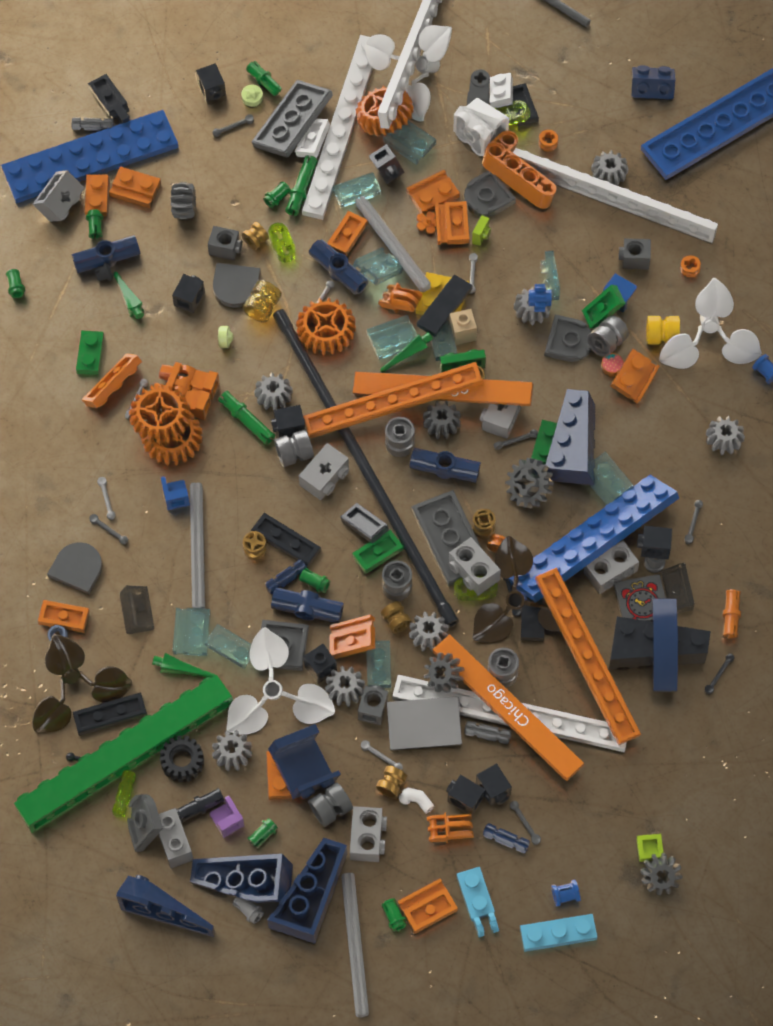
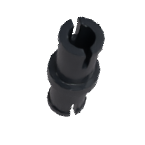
M216 788L201 797H194L193 801L178 809L176 808L181 823L200 813L202 815L205 814L207 809L224 802L225 799L220 789Z

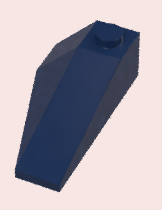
M283 854L193 859L190 882L256 903L279 902L291 888L293 864Z
M128 876L117 892L116 897L120 909L208 936L214 937L215 935L214 926L152 882H149V879L144 876Z

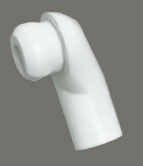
M405 788L399 795V801L402 804L406 805L411 801L416 802L425 814L435 807L421 790Z

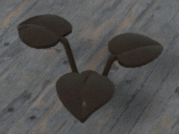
M507 536L497 550L495 564L499 567L502 578L506 579L514 576L512 591L506 596L507 606L504 611L501 606L495 603L485 604L478 609L474 618L472 636L476 641L496 642L506 638L514 626L513 620L507 614L511 609H521L525 605L541 608L538 612V620L542 627L549 631H560L544 597L543 604L527 601L525 593L517 589L518 575H525L531 570L533 555L524 544L511 536Z
M53 634L45 655V666L49 672L61 676L59 681L61 684V698L58 701L57 698L48 696L40 701L35 708L32 718L34 731L38 733L55 732L68 725L72 712L68 705L63 704L65 702L66 683L73 684L79 678H82L87 684L94 686L91 692L92 697L99 702L105 703L123 697L132 686V680L120 668L107 666L96 673L95 682L91 681L82 671L78 670L85 660L83 649L73 640Z

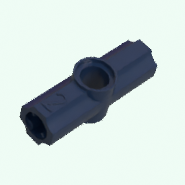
M133 235L113 242L103 240L98 242L94 248L71 255L77 273L103 266L104 262L109 264L111 268L117 261L140 255L141 253L137 239Z
M323 239L317 240L312 244L309 255L329 272L333 280L340 281L354 295L360 294L365 290L369 280L348 262L346 255L336 252Z
M414 448L410 460V468L435 473L442 479L453 477L475 483L478 480L481 462L455 457L449 451L437 453L419 448ZM448 463L450 466L442 467L441 464Z
M276 588L273 592L271 608L294 613L295 616L303 620L311 621L316 618L339 623L343 614L344 603L321 598L312 591L303 590L299 593Z

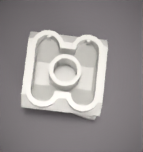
M476 98L467 106H459L454 113L453 131L463 143H468L478 156H484L487 145L501 132L509 130V118L479 98Z

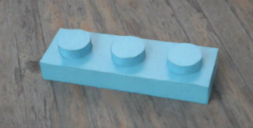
M593 914L520 925L524 952L597 940Z

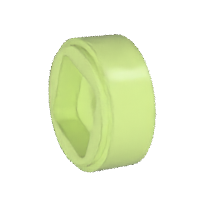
M248 85L243 88L241 95L245 105L255 107L262 102L263 92L259 86Z
M220 326L218 330L219 347L229 348L230 343L233 341V333L230 331L229 326Z

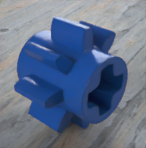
M535 284V289L528 292V305L534 306L535 312H545V307L551 306V290H546L545 284Z

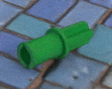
M257 61L248 64L246 71L257 80L259 86H264L273 96H277L281 92V86L271 78L269 71L264 70Z

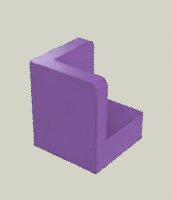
M230 796L225 797L226 804L210 812V817L223 838L244 827L243 818Z

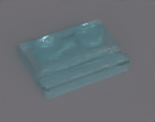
M409 120L408 125L402 126V130L397 129L394 131V134L390 132L386 137H383L384 143L416 165L436 145L435 138Z
M382 247L357 258L353 264L354 268H360V273L375 285L401 274L404 270L398 259L390 253L385 254Z
M408 315L367 329V335L379 360L401 352L417 336Z
M606 451L595 459V485L590 486L605 505L622 496L625 491L634 488L630 480Z
M176 608L173 654L182 653L184 655L207 656L210 609Z

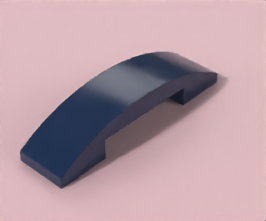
M653 598V691L677 692L676 599Z

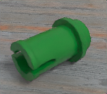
M281 181L271 192L265 193L263 200L268 207H277L279 201L289 194L291 189L287 183Z
M93 209L88 211L86 215L89 227L88 236L94 239L96 231V239H99L103 236L101 224L103 215L100 210Z
M10 269L6 272L9 284L8 294L13 298H20L25 292V286L22 285L20 271L18 269Z
M308 568L302 571L299 578L300 582L315 588L318 593H325L331 583L327 576L324 575L322 577Z
M269 818L266 821L262 820V825L247 838L256 849H259L272 834H276L278 827Z
M395 898L388 899L381 904L388 918L389 928L396 932L407 926V919L402 916Z

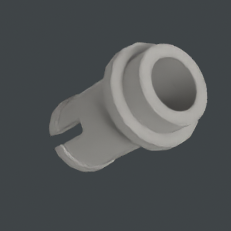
M236 897L233 901L234 903H232L234 907L238 908L247 917L246 920L255 924L264 915L262 907L256 906L252 901Z

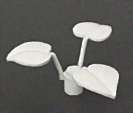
M430 25L425 27L420 34L419 46L424 52L423 56H420L419 60L416 61L415 66L422 75L414 79L412 86L408 85V89L405 90L413 102L414 112L412 113V119L424 121L431 99L428 87L423 83L417 82L424 77H428L429 73H435L439 70V60L443 58L448 48L452 27ZM374 35L367 40L365 46L366 56L372 68L384 70L389 67L391 58L399 60L400 56L392 54L395 49V43L390 37Z
M713 278L696 298L695 307L700 314L701 325L698 327L695 340L692 342L688 334L675 335L662 348L659 361L678 369H685L694 365L699 357V351L695 345L698 344L702 331L706 333L718 331L724 341L727 342L722 348V354L732 363H750L758 359L762 352L759 340L752 331L747 329L736 330L729 339L721 326H719L718 317L730 315L734 303L726 286L716 278Z
M266 627L262 628L253 639L250 648V661L254 668L259 671L269 668V681L263 686L264 696L259 703L251 695H241L232 701L228 710L226 728L231 733L237 730L239 735H246L261 730L268 720V713L261 706L268 698L277 700L281 696L296 700L293 705V713L299 721L306 724L318 723L335 713L332 700L329 699V695L321 687L315 684H304L299 688L298 696L283 691L282 685L274 680L273 667L277 668L285 664L288 659L289 650L285 641Z

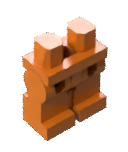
M175 362L174 366L162 365L159 378L167 381L166 385H163L164 389L169 385L173 391L178 389L181 395H185L186 402L190 404L189 411L196 418L205 420L212 403L211 400H213L220 384L218 373L196 370L191 366L182 365V363ZM155 383V389H159L160 384ZM164 402L168 406H173L170 403Z

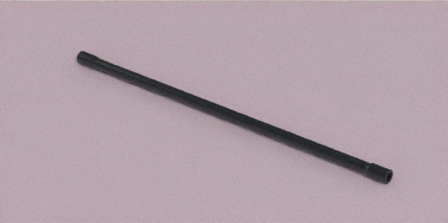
M284 309L277 310L273 317L281 332L287 338L326 409L337 406L296 334ZM349 427L338 430L437 606L440 616H443L444 623L448 625V628L455 626L459 619L441 592Z

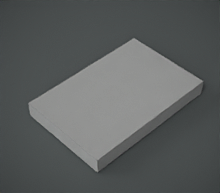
M458 696L387 702L390 750L462 745Z

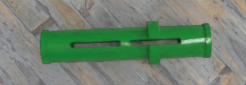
M309 155L304 157L295 186L290 190L289 194L291 197L285 211L291 216L293 212L294 216L299 214L302 202L307 197L306 191L318 163V160L313 156H310V159Z
M228 390L221 394L224 398L219 397L218 401L231 412L233 418H238L265 445L273 441L270 438L274 439L276 435L247 409L245 403H240Z

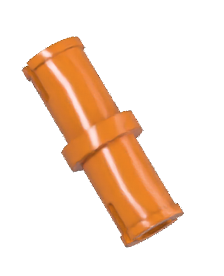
M726 590V605L723 610V617L725 618L723 637L731 639L738 637V620L741 618V611L739 610L741 592L739 590Z

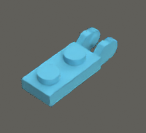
M480 867L457 873V880L478 937L485 936L484 927L480 921L481 918L485 917L489 919L491 930L494 933L499 932L494 915L495 910Z

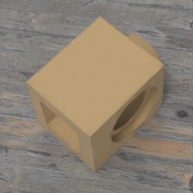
M467 309L450 313L449 327L454 344L459 345L476 341L477 326L472 310Z

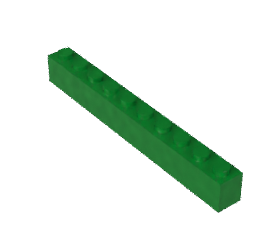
M217 675L212 678L207 677L203 679L198 687L193 690L184 691L179 696V699L172 703H165L157 713L152 716L147 715L143 717L138 725L133 728L124 729L119 734V737L102 743L97 751L92 754L87 753L78 760V763L71 767H64L51 780L46 779L37 786V789L20 795L17 801L14 802L17 812L30 832H35L159 753L161 749H164L163 745L165 742L169 744V739L172 737L174 740H177V736L181 735L182 738L228 709L233 701L232 695Z

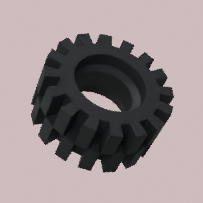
M180 735L177 736V740H174L172 737L169 739L170 743L167 744L165 742L163 745L164 749L160 751L162 769L167 777L170 776L173 781L178 779L179 782L183 783V779H187V782H189L192 776L196 778L198 771L201 772L203 769V751L200 744H197L195 739L191 741L189 736H185V739H182ZM180 751L188 752L191 755L190 763L184 767L176 766L173 763L174 755Z

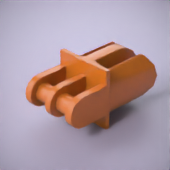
M397 282L396 285L389 284L387 286L388 290L383 293V299H380L378 304L383 308L394 310L395 313H398L399 310L414 312L422 298V293L417 290L401 288Z
M445 812L444 815L428 816L427 821L430 823L428 832L431 834L428 838L429 842L446 841L448 843V840L474 838V833L471 831L473 823L470 822L472 814L446 816ZM444 821V825H437V822ZM445 831V835H438V832Z

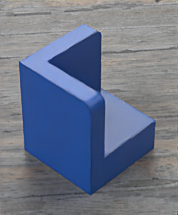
M615 273L603 288V291L610 285H617L626 303L619 310L625 312L628 300L636 291L637 286Z
M165 476L161 477L167 510L190 506L185 481L179 480L166 483Z

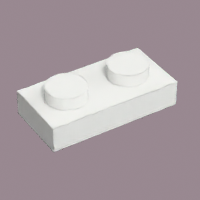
M511 73L490 77V105L493 108L512 105L513 78Z
M316 119L297 144L295 149L297 157L309 155V158L310 156L317 158L330 127L328 119Z

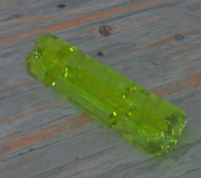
M124 770L122 773V782L119 784L115 798L116 803H114L112 809L114 816L124 817L126 814V805L129 803L133 789L132 784H134L136 778L135 773L132 771Z

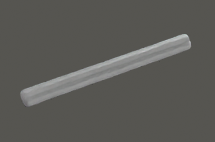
M365 196L357 198L355 201L357 208L368 220L369 224L421 292L429 290L431 288L429 280Z
M197 482L190 484L192 607L194 611H203L205 609L203 487L201 483Z
M344 873L341 878L355 1013L357 1017H366L369 1015L355 876L353 873Z

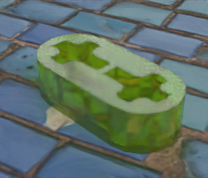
M522 100L513 101L512 105L495 108L509 118V124L524 122L530 116V109ZM522 108L523 110L520 112L519 115H517L519 109Z
M274 223L269 227L268 235L275 255L281 262H291L295 258L296 251L290 233L283 223ZM276 231L282 234V239L279 240L278 235L275 234ZM282 246H285L289 254L282 252Z
M459 578L454 583V595L461 601L491 599L496 596L498 590V583H495L491 586L490 591L485 590L480 595H477L474 590L470 591L468 588L467 593H462L461 585H465L463 578Z

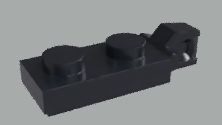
M107 74L88 83V88L109 117L113 120L117 118L120 124L130 121V116L127 114L130 111L128 104Z

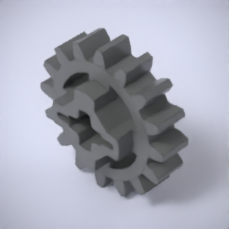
M527 458V460L520 459L519 465H512L513 473H507L511 478L505 481V484L510 485L506 492L513 494L510 500L517 502V506L525 508L539 507L540 501H547L545 495L552 494V491L548 488L554 485V482L549 481L553 474L546 472L549 466L543 465V461Z

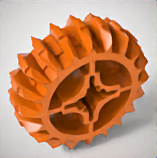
M384 85L381 89L375 87V91H368L367 96H362V101L357 103L356 116L358 124L364 132H368L369 135L375 134L377 137L384 134L386 137L388 133L392 132L394 134L395 130H402L403 125H408V120L412 119L414 111L412 99L405 90L402 104L398 105L396 119L392 120L389 129L381 128L378 117V110L387 88Z
M319 297L318 303L315 304L311 301L309 303L310 307L304 306L303 312H299V320L296 321L297 335L301 343H305L307 350L313 347L314 354L320 350L323 356L326 351H330L333 355L335 349L341 352L343 346L348 347L350 344L349 340L354 339L356 331L355 317L352 316L351 309H347L345 303L339 305L338 299L331 302V299L328 297L325 302H322ZM339 320L344 325L341 331L338 329L337 322ZM311 322L314 323L315 327L313 333L308 328Z
M160 384L159 389H155L151 385L150 391L143 388L142 395L136 394V401L131 402L132 409L129 411V416L131 417L130 424L133 426L134 432L139 433L142 439L147 437L150 443L154 439H156L158 444L161 443V439H165L169 443L170 437L177 440L178 433L184 434V427L189 426L188 419L191 417V412L189 411L190 404L186 402L185 395H181L178 389L173 391L170 385L166 389H164L162 384ZM164 402L170 403L173 406H168ZM162 408V414L160 415V419L158 420V414L160 413V409ZM144 420H147V422H153L156 426L150 425L146 423Z
M161 410L158 414V420L160 419V415L162 414ZM191 413V417L188 419L189 426L184 427L185 431L188 429L190 432L186 442L183 440L185 434L178 433L177 440L170 437L169 443L165 439H161L160 444L156 443L155 440L150 443L147 437L141 438L146 453L149 452L151 459L156 458L158 463L165 460L167 466L170 464V461H174V464L177 466L178 460L182 459L186 463L187 456L191 458L195 456L194 451H199V444H202L201 435L203 432L202 428L199 427V420H195L193 413ZM145 421L150 425L156 426L153 422Z

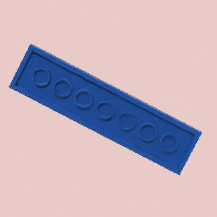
M773 68L641 145V151L664 179L667 180L773 117Z
M160 110L113 126L112 128H107L2 164L1 167L17 204L39 196L53 175L58 171L68 170L81 182L86 180V175H101L179 148L164 110Z
M652 475L642 479L638 484L625 491L621 496L607 504L603 509L589 517L585 522L571 530L549 548L533 558L531 570L525 575H518L517 589L524 592L534 602H537L543 598V595L535 581L536 576L557 568L565 582L679 499L678 492ZM514 576L508 578L512 586L514 583Z

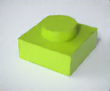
M481 215L472 232V244L480 246L483 240L488 239L491 233L488 217Z
M661 834L640 835L636 837L639 862H644L645 860L653 861V854L660 859L661 854L664 853Z

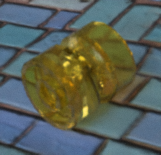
M257 281L251 291V296L247 298L243 305V311L256 321L267 322L274 311L273 307L277 305L282 296L280 289L270 282Z

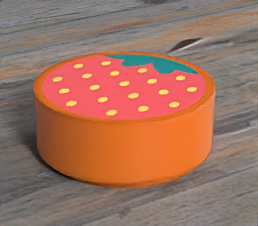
M611 353L607 357H603L601 369L607 376L614 377L624 361L620 355Z

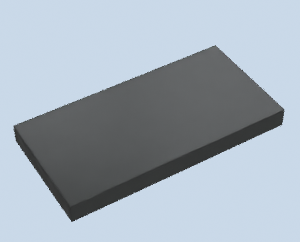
M296 80L252 140L253 146L288 158L332 98V91Z
M454 490L411 506L414 517L448 587L463 581L460 574H455L449 567V552L470 537L480 546ZM465 557V558H462L461 560H462V561H469V560H471V559Z

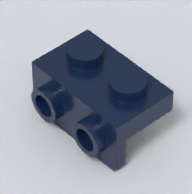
M645 65L632 67L631 96L633 98H674L675 69L667 66L659 68H649Z

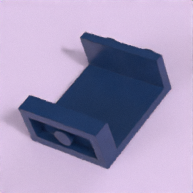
M316 724L276 739L268 748L293 799L300 796L302 799L308 798L315 793V790L320 788L325 790L335 784V781L341 775L339 770L331 772L315 741L316 736L319 734Z

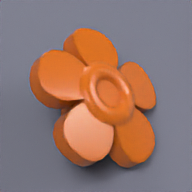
M429 211L426 216L423 213L418 214L416 218L418 221L417 229L419 231L426 229L427 234H434L436 228L435 213Z

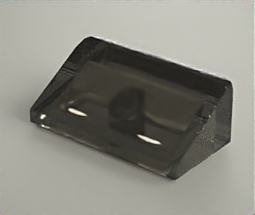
M680 563L661 570L666 598L676 599L677 613L693 611L695 603L686 564Z
M126 585L120 591L126 634L154 630L147 586Z

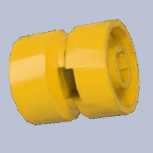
M647 316V345H660L662 341L667 343L669 339L680 334L679 316H666L664 320L660 316Z

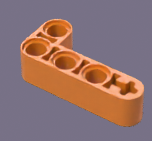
M501 132L487 145L482 165L536 207L541 209L550 207L556 193V185L513 153L518 143V137L514 132Z

